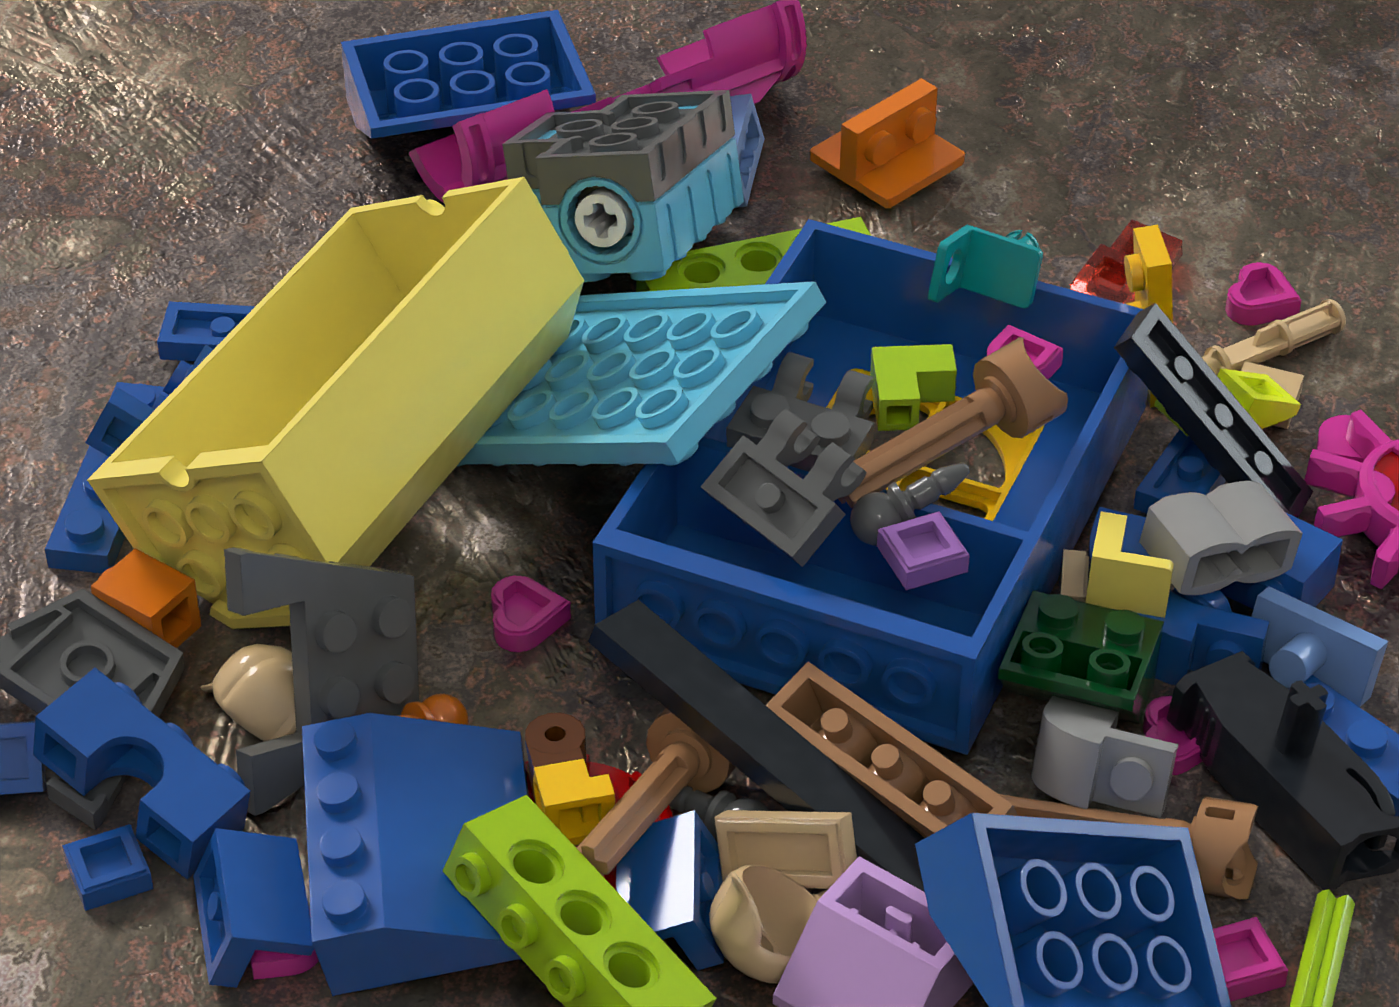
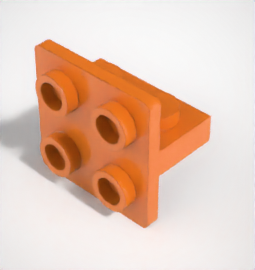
M921 78L842 123L840 132L810 149V161L882 207L892 208L962 166L965 162V152L935 134L938 88Z

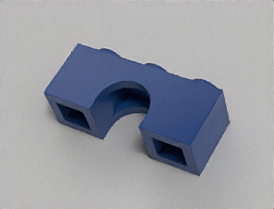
M94 667L36 715L33 756L83 796L101 781L117 775H129L140 778L153 788L140 799L136 839L187 880L195 873L215 828L242 831L244 829L251 790L245 786L241 777L231 767L215 763L196 748L190 737L179 726L173 723H165L143 706L139 697L130 687L120 682L114 683L97 668Z

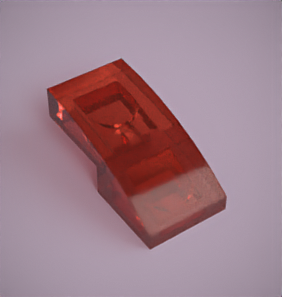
M1131 219L1111 247L1100 244L1071 282V290L1122 304L1135 302V292H1130L1126 280L1124 257L1125 255L1134 254L1133 228L1145 227L1147 225ZM1161 232L1173 268L1183 255L1182 240Z

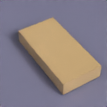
M726 810L714 817L723 881L731 871L744 865H761L785 874L804 888L829 889L857 859L851 812Z

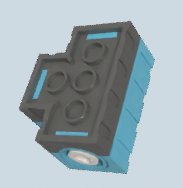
M729 90L621 95L614 100V103L607 105L601 110L547 112L502 144L508 180L525 177L562 243L567 248L584 282L602 280L609 277L611 273H630L631 279L639 281L660 278L666 275V270L672 266L674 261L686 257L687 252L694 243L705 240L707 234L712 231L713 226L724 223L726 217L732 213V210L738 208L744 202L736 138H732L735 135Z

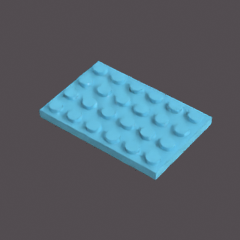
M816 282L580 295L569 337L457 466L465 464H492L493 466L505 464H533L535 466L546 464H576L577 466L588 464H619L621 466L664 464L672 466L679 464L696 452L699 440L715 423L723 420L733 412L736 407L735 401L753 382L768 374L773 366L772 361L790 342L800 338L808 330V322L826 304V301Z

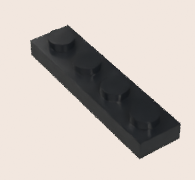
M1154 303L1138 312L1114 346V349L1125 360L1128 368L1141 379L1163 405L1170 418L1179 424L1205 455L1209 464L1228 483L1239 481L1261 483L1284 512L1298 518L1314 492L1160 307Z

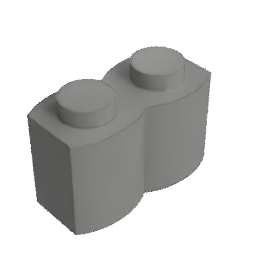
M1239 481L1220 485L1206 495L1188 492L1169 495L1160 499L1148 509L1139 542L1151 557L1168 559L1173 562L1171 583L1179 593L1184 595H1203L1220 590L1234 581L1257 583L1275 578L1292 568L1303 533L1261 483Z

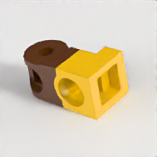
M561 712L547 713L531 721L525 730V744L528 755V782L534 803L573 845H580L614 807L615 793L609 774L589 777L586 760L585 727L581 721L572 715Z

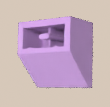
M859 856L817 901L773 993V1004L777 1007H953L972 986L973 981L929 915L925 892Z

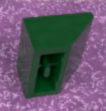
M1033 591L1000 665L998 679L1007 691L1047 702H1049L1052 696L1117 711L1119 712L1118 719L1139 724L1154 686L1164 621L1143 617L1129 610H1113L1075 601L1066 595H1050Z

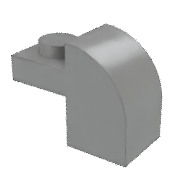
M1052 696L1043 710L1031 772L1033 783L1051 797L1079 808L1088 809L1091 802L1094 801L1161 818L1167 802L1178 744L1117 730L1116 725L1119 715L1117 711Z

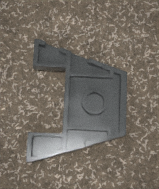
M235 547L224 549L227 607L229 611L246 616L289 605L296 731L293 734L236 749L237 774L241 777L245 786L251 790L247 812L253 815L262 814L305 785L302 726L366 713L397 716L401 715L402 709L407 703L419 701L414 576L397 570L333 561L322 562L291 555L253 552L248 549Z
M83 588L7 624L8 633L0 637V688L38 714L95 667L114 683L120 682L130 687L139 697L142 705L159 718L185 670L182 651ZM55 774L46 782L48 799L93 830H96L106 818L128 775L109 777L83 796Z

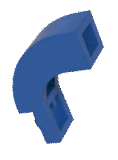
M1099 507L1090 533L1088 581L1101 511L1127 516L1122 552L1150 556L1139 542L1146 517ZM1171 590L1169 592L1165 618L1139 614L1143 617L1164 621L1155 679L1176 685L1184 675L1191 671L1198 670L1240 651H1243L1256 663L1255 667L1260 670L1262 669L1269 621L1196 604L1178 596Z

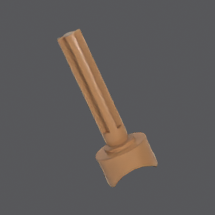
M1019 337L975 364L973 378L976 391L854 460V463L867 472L866 476L851 494L838 498V500L842 504L847 502L853 508L856 501L862 496L886 489L891 483L898 482L994 425H997L1003 432L1013 438H1023L1066 411L1068 404L1067 393L1046 379L1036 368L1026 353L1023 342L1024 338Z
M667 708L663 710L648 729L646 745L653 763L577 847L602 876L608 875L684 787L688 785L694 791L710 792L719 788L736 769V766Z
M999 794L1014 805L1017 816L1186 827L1189 829L1204 894L1233 899H1248L1250 897L1258 863L1247 842L1257 813V805L1205 797L1202 799L1197 815L1194 816L1190 824L1185 820L1159 819L1094 808L1083 809L1068 804Z

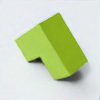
M952 344L872 347L870 376L874 377L872 394L878 431L908 430L919 424L920 402L955 401L957 369Z

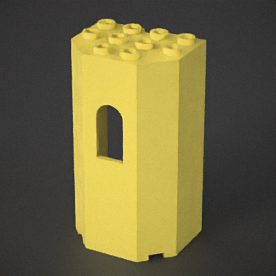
M525 177L448 190L442 197L445 207L437 201L426 200L423 195L350 208L87 479L133 548L195 579L197 595L213 604L210 608V616L231 629L290 626L289 605L246 616L228 610L224 549L235 547L273 555L277 553L308 560L333 561L370 567L569 337L584 279Z

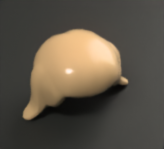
M254 644L239 649L221 666L212 683L200 687L203 691L214 693L215 701L232 720L264 742L293 734L296 731L292 652L281 646Z
M744 865L731 871L716 893L709 912L710 927L715 942L724 957L746 976L761 982L779 983L817 901L828 889L820 893L810 894L792 878L775 869L761 865Z

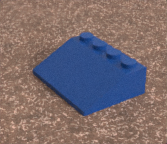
M558 10L341 42L346 99L356 128L371 139L453 126L459 121L486 113L548 89L554 110L585 106L596 102V93Z
M366 713L302 726L311 937L332 996L521 959L512 948L504 943L499 933L471 902L457 891L452 881L442 872L464 823L524 795L529 797L521 733L519 731L376 713Z
M970 813L915 844L929 915L989 1007H1231L1188 828Z

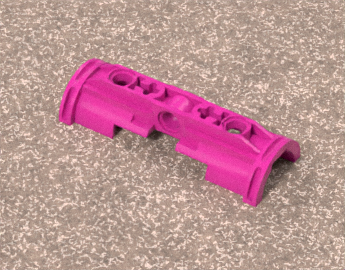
M779 0L766 7L703 30L705 39L656 57L665 76L621 95L729 90L730 96L751 94L754 104L760 102L773 85L795 77L804 64L807 37L799 0ZM548 89L486 113L459 121L452 126L455 134L410 151L409 155L430 191L444 203L442 197L448 190L508 180L502 144L547 112H555ZM619 96L608 97L572 112L601 110L607 105L614 103V100Z

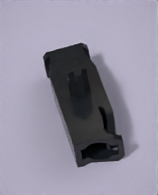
M1243 651L1188 673L1175 685L1166 719L1178 731L1184 730L1190 740L1196 738V745H1199L1201 749L1200 758L1209 773L1236 801L1258 806L1255 820L1322 890L1329 889L1333 891L1347 881L1394 873L1399 869V816H1395L1393 801L1377 774L1323 721L1327 707L1325 703L1328 692L1323 686L1319 684L1309 688L1300 680L1291 684L1290 689H1288L1255 667L1256 663ZM1388 835L1397 838L1392 850L1372 851L1384 847Z

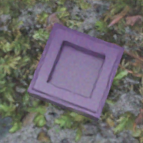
M940 511L878 529L877 547L905 590L968 572L969 553Z

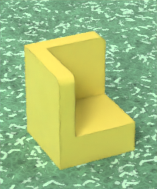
M1101 511L1092 553L1085 603L1165 618L1174 567L1173 562L1168 559L1122 552L1127 516Z

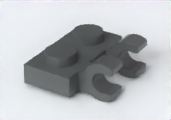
M789 352L781 362L772 391L753 386L726 427L727 447L733 448L743 435L757 445L767 433L776 416L787 408L805 421L807 424L806 428L820 438L817 446L808 457L789 466L810 472L821 452L832 442L856 460L867 453L874 441V422L867 420L873 409V401L865 399L874 383V377L852 370L847 371L838 388L832 409L807 402L813 391V383L807 382L805 379L814 365V359Z
M786 408L776 416L767 433L757 445L743 435L702 484L701 488L716 502L803 567L846 515L834 501L851 494L861 484L867 472L853 462L854 458L833 442L821 452L814 466L804 479L787 468L789 465L804 460L812 453L820 438L806 428L807 424L805 421Z

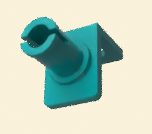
M967 224L940 242L934 263L928 300L938 303L961 287L1020 308H1028L1033 303L1043 259V251L1040 249L1037 239L1029 232L1022 238L1023 230L1012 231L1004 237ZM953 256L950 269L946 275L948 264L950 262L951 257Z

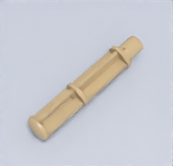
M1326 299L1320 305L1291 317L1272 321L1268 326L1257 330L1255 336L1225 348L1217 345L1211 346L1205 350L1202 359L1216 375H1218L1221 368L1241 371L1245 361L1259 364L1278 355H1287L1293 349L1331 333H1340L1346 325V316L1338 302Z

